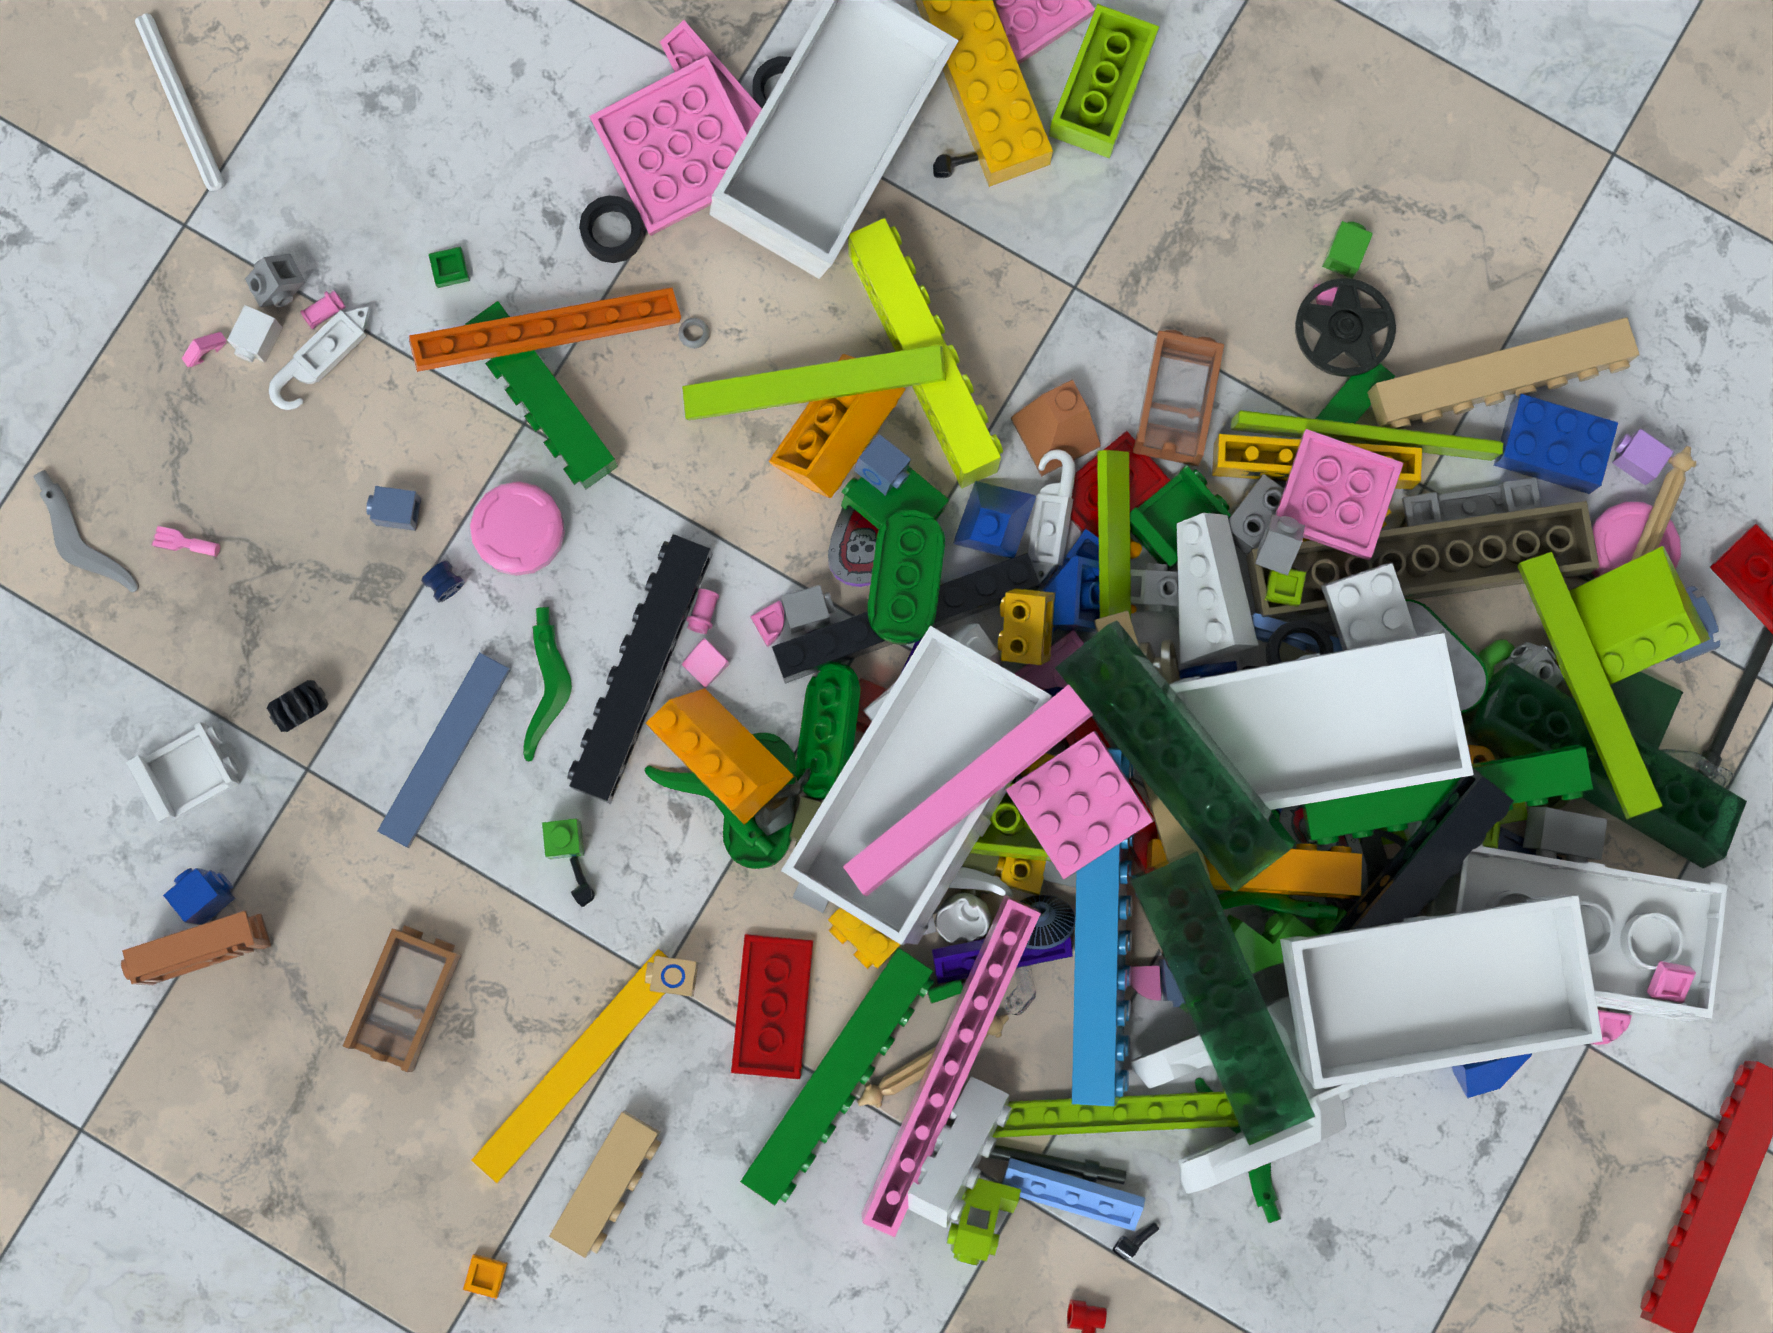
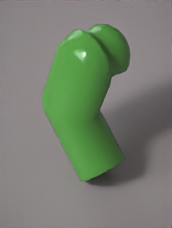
M1505 639L1495 640L1482 649L1478 655L1487 669L1488 684L1493 683L1495 665L1508 659L1511 656V652L1515 649L1514 645Z

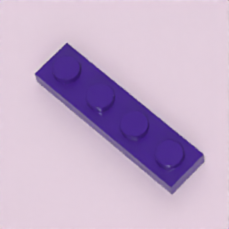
M1071 937L1063 943L1048 949H1030L1025 947L1016 968L1073 957ZM985 939L932 949L938 984L968 978Z

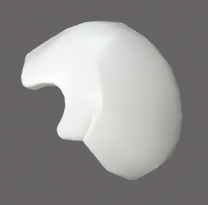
M957 893L943 902L938 910L935 925L938 933L951 944L961 939L972 942L977 941L988 933L992 918L987 904L982 899L969 893Z

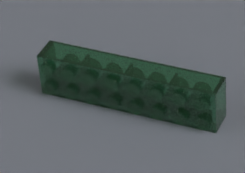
M1117 620L1105 626L1055 667L1057 672L1074 689L1093 713L1094 718L1234 893L1291 850L1296 841Z
M1512 662L1491 677L1486 695L1481 701L1468 730L1512 757L1574 745L1586 747L1593 789L1583 791L1584 796L1582 798L1703 869L1726 858L1747 803L1745 799L1631 733L1662 803V807L1627 820L1575 699Z
M1194 849L1188 850L1128 877L1243 1138L1250 1146L1315 1117L1198 852Z

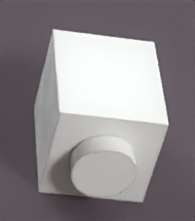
M244 305L227 341L235 349L234 354L249 362H253L254 358L266 362L283 327L275 318Z

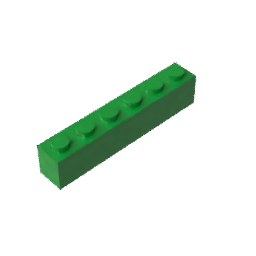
M497 301L465 323V325L508 318L510 316L499 301ZM535 350L489 358L490 360L485 363L496 379L503 377L509 387L504 390L516 406L520 403L524 405L528 411L524 415L525 419L535 432L541 429L548 439L543 442L554 458L558 456L563 458L567 464L563 470L574 485L580 482L586 490L618 467L615 458Z

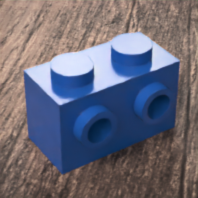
M189 868L182 872L174 880L176 885L163 895L184 922L199 925L205 924L236 899L230 892L233 888L232 884L221 872L216 874L212 870L207 871L199 868L194 870Z

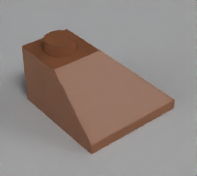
M1073 379L1042 394L1011 417V421L1041 477L1063 466L1060 460L1053 459L1047 463L1043 471H1040L1038 469L1040 460L1047 452L1060 449L1066 451L1072 456L1073 460H1076L1101 447L1089 409Z

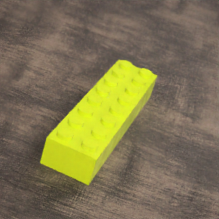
M883 218L849 234L848 255L895 352L936 345L943 347L946 381L915 385L912 388L962 489L975 483V481H980L997 473L1001 461L1000 454L1003 453V448L996 434L990 436L986 427V423H989L983 406L981 404L976 406L971 396L974 393V389L967 374L961 376L957 364L960 361L957 352L952 344L947 346L942 334L945 333L942 321L938 315L932 316L928 304L931 303L925 287L923 285L918 287L913 276L916 274L915 266L910 256L904 257L899 246L902 245V241L896 227H889L886 219Z

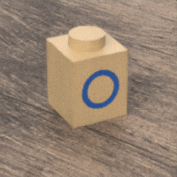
M655 956L654 963L648 962L645 983L651 984L650 991L694 997L699 962Z

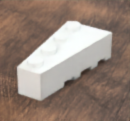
M1202 513L1177 523L1180 664H1206L1257 646L1256 633L1228 516Z
M972 1076L970 1077L951 1112V1125H945L937 1138L934 1147L936 1152L934 1158L927 1156L921 1167L918 1179L920 1185L913 1182L908 1191L909 1210L945 1228L948 1227L951 1219L954 1221L959 1219L966 1204L961 1199L967 1187L973 1190L981 1174V1170L977 1166L982 1156L989 1158L997 1141L992 1136L997 1126L1004 1127L1010 1116L1012 1108L1008 1106L1009 1094Z

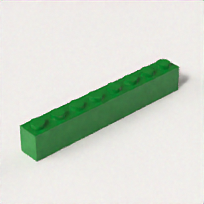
M1580 745L1472 764L1473 768L1514 800L1509 807V811L1513 810V804L1526 802L1527 806H1538L1547 804L1548 797L1561 795L1562 800L1576 799L1584 796L1583 791L1593 789L1586 747ZM1461 777L1302 804L1307 836L1311 841L1317 840L1318 845L1338 842V836L1352 833V838H1363L1374 835L1373 829L1387 827V832L1408 829V823L1417 821L1423 823Z
M897 949L740 1181L742 1184L774 1206L779 1199L786 1203L797 1186L792 1182L799 1170L804 1173L807 1172L817 1155L812 1153V1150L820 1140L824 1144L827 1142L837 1127L831 1123L837 1113L840 1111L845 1115L856 1099V1096L851 1094L857 1083L866 1084L876 1069L871 1065L876 1055L880 1053L885 1056L895 1041L891 1033L897 1024L904 1027L914 1013L915 1009L910 1007L915 997L919 995L924 998L931 988L934 980L929 978L933 972L930 968L902 949Z

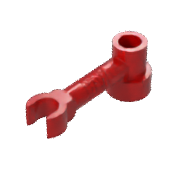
M1071 1299L1067 1310V1327L1082 1330L1081 1333H1096V1328L1104 1329L1106 1308L1086 1305V1301Z

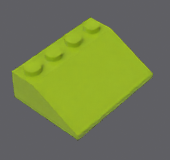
M1664 546L1569 591L1610 685L1710 639ZM1556 657V660H1557L1559 669L1561 670V674H1562V676H1563V678H1564V680H1565V682H1566V684H1567V686H1568V688H1569V690H1570V687H1569V685H1568V683H1567V680H1566V678H1565V676H1564V673H1563V671H1562V669H1561V666H1560V664H1559V662H1558V659H1557V657Z

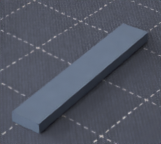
M479 652L377 831L407 848L411 846L510 672L508 667Z

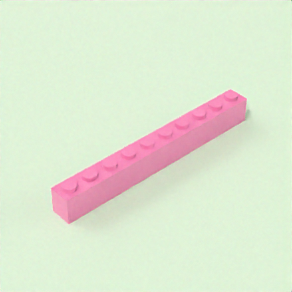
M1007 895L1004 896L861 1213L862 1223L893 1237L896 1236L909 1207L908 1191L913 1182L919 1184L918 1179L921 1167L927 1156H932L937 1138L948 1121L1041 913L1037 909Z

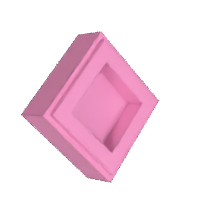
M1659 961L1647 993L1652 998L1683 1003L1696 972L1689 966Z

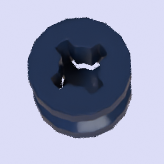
M448 560L435 565L421 579L426 587H431L434 591L433 597L438 603L452 597L465 583L460 576H456L452 572L453 566Z

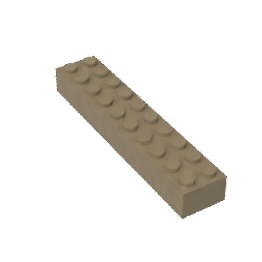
M1587 501L1381 530L1370 560L1312 540L1302 542L1291 569L1306 572L1299 607L1264 600L1270 569L1255 564L1258 548L1252 549L1246 556L1255 613L1261 614L1262 617L1275 619L1330 612L1321 588L1322 585L1389 563H1393L1404 599L1411 600L1525 584L1517 567L1518 564L1549 552L1553 553L1563 578L1587 575L1599 568Z

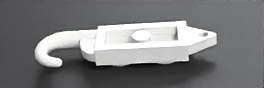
M368 307L344 313L340 310L293 355V359L270 382L269 395L275 406L285 410H292L302 405L303 399L301 398L291 402L285 401L280 394L282 387L293 377L306 384L319 382L366 337L364 330L370 313Z
M1060 449L1051 450L1044 454L1038 466V469L1043 471L1047 463L1053 459L1060 460L1063 465L1060 483L1046 485L1037 494L1028 554L1040 584H1045L1058 565L1063 566L1073 505L1072 492L1076 473L1075 462L1071 455Z

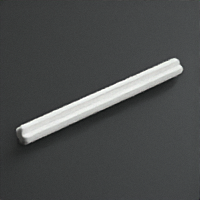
M148 13L138 16L135 19L136 26L204 184L210 192L217 191L224 187V180L155 20Z

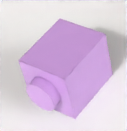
M1639 429L1631 436L1625 434L1614 449L1618 452V455L1612 463L1642 484L1647 485L1656 479L1674 451L1642 429Z

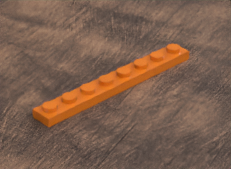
M672 287L409 335V343L416 370L419 372L680 323L681 315Z

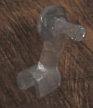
M1662 749L1651 760L1654 766L1659 765L1663 769L1678 766L1698 768L1710 777L1707 784L1714 792L1728 789L1734 781V775L1730 770L1715 766L1695 751Z

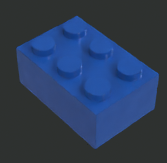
M1520 394L1510 403L1500 440L1503 443V454L1495 458L1493 466L1591 494L1602 486L1618 422Z

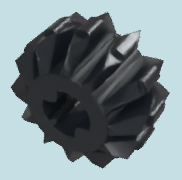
M307 680L269 702L267 710L274 725H277L281 732H288L326 710L329 703L325 698L324 691L317 685L315 680Z

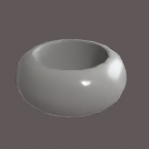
M690 318L681 324L678 336L683 345L695 349L706 343L709 338V329L704 321L698 318ZM689 326L701 327L703 335L699 340L690 341L686 339L684 333Z

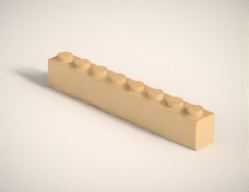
M1626 317L1379 382L1367 393L1378 427L1405 429L1411 426V421L1422 419L1423 423L1432 422L1442 418V413L1454 411L1455 415L1473 410L1475 404L1485 402L1486 406H1493L1505 401V396L1516 394L1517 397L1520 394L1529 396L1537 392L1536 388L1547 386L1548 390L1557 389L1567 385V380L1578 377L1580 382L1587 381L1599 376L1600 371L1607 369L1610 370V373H1617L1630 367L1629 363L1640 354L1628 318Z

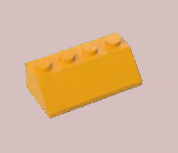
M842 354L838 361L854 359L855 357ZM902 387L809 402L769 462L811 491L832 498L834 493L841 487L849 471L857 463L859 456L863 453L871 439L878 433L880 426L891 410L897 405L899 398L906 389Z
M705 688L670 699L646 722V725L744 825L794 777Z

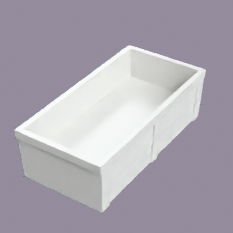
M825 0L711 198L712 203L709 215L820 279L835 261L959 40L892 0Z
M930 626L781 871L900 945L905 943L918 945L927 930L925 926L980 836L983 837L991 823L990 818L1007 792L1006 789L1010 787L1014 779L868 896L862 894L843 866L1048 702L1052 695Z
M1444 629L1426 632L1418 637L1324 655L1315 653L1292 661L1203 678H1200V676L1184 678L1162 686L1183 791L1193 823L1474 775Z
M1483 844L1470 852L1464 859L1461 869L1447 879L1441 886L1435 900L1427 905L1426 916L1435 917L1527 902L1526 899L1541 896L1579 895L1597 1007L1686 1022L1712 1019L1728 885L1713 882H1691L1605 867L1606 864L1572 862L1483 847ZM1659 961L1689 966L1696 972L1683 1003L1652 998L1647 993Z
M1579 895L1541 896L1526 899L1527 902L1435 917L1418 916L1406 918L1404 922L1312 937L1295 936L1280 939L1302 1075L1312 1083L1314 1089L1602 1042Z

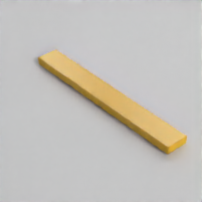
M657 949L471 1159L495 1183L501 1181L666 994L650 991L651 984L645 983L648 962L654 963L655 956L669 958L660 949Z

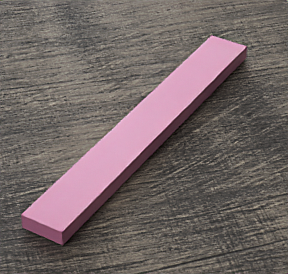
M1067 685L846 863L843 868L862 894L868 896L1090 718L1093 713L1074 689Z

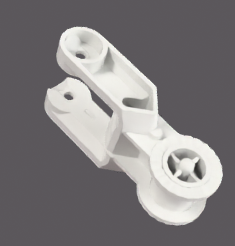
M1289 996L1256 1007L1130 1061L1134 1072L1150 1089L1203 1066L1209 1067L1217 1064L1223 1058L1247 1048L1251 1050L1279 1119L1252 1130H1245L1236 1134L1233 1138L1213 1144L1179 1159L1180 1182L1185 1193L1188 1194L1217 1185L1307 1148L1345 1129L1346 1120L1343 1100L1354 1095L1351 1090L1352 1088L1377 1082L1379 1079L1314 1089L1312 1083L1301 1072ZM1398 1075V1076H1393V1077L1399 1078V1077H1402V1076H1404V1075Z

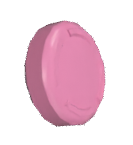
M523 482L501 484L487 492L474 508L470 523L472 543L483 561L498 572L514 576L532 574L549 565L560 551L565 534L563 515L552 496L536 485Z
M1623 502L1608 508L1591 523L1599 568L1591 573L1596 578L1631 561L1653 506L1644 502ZM1669 520L1659 547L1664 546L1676 569L1681 557L1680 537L1674 523Z

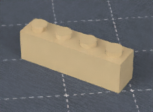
M626 1111L621 1112L549 1237L584 1258L591 1251L597 1254L608 1236L603 1233L608 1221L611 1220L615 1223L626 1205L621 1202L622 1197L627 1189L632 1192L635 1190L644 1174L639 1171L645 1158L651 1161L662 1143L657 1140L660 1131Z

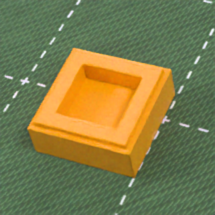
M473 1254L463 1290L497 1299L508 1263Z

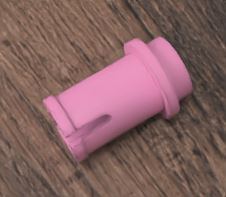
M335 290L331 293L326 291L324 293L325 297L305 310L300 311L311 329H315L316 326L346 308Z
M707 589L698 590L692 614L686 619L689 623L687 627L689 630L700 634H707L708 629H712L711 619L719 599V594Z

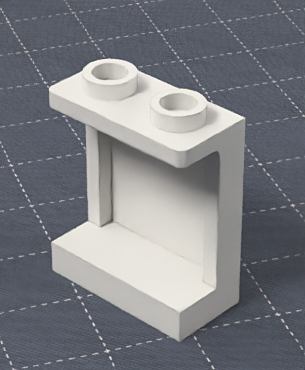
M199 722L194 725L195 730L144 758L136 756L126 762L157 822L168 825L240 784L235 776L239 774L238 767L229 755L225 757L220 748L223 740L214 726L209 728L208 725Z

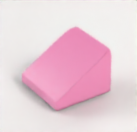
M704 638L681 665L706 688L729 666V662Z

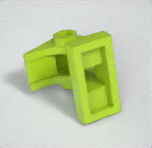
M980 1178L973 1190L967 1187L961 1199L966 1204L959 1217L958 1224L951 1222L946 1242L951 1244L950 1249L954 1253L953 1258H956L957 1261L977 1266L980 1260L987 1261L989 1254L995 1256L1000 1237L999 1234L994 1233L998 1211L1014 1213L1019 1202L1021 1189ZM970 1206L989 1211L986 1229L967 1224Z

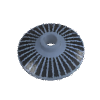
M1035 895L1020 901L1041 913L1026 948L1048 949L1063 943L1070 937L1075 928V914L1067 902L1050 895Z

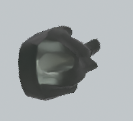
M810 768L806 769L799 781L794 784L785 785L755 814L758 827L766 835H770L794 821L796 795L803 792V787L811 777Z

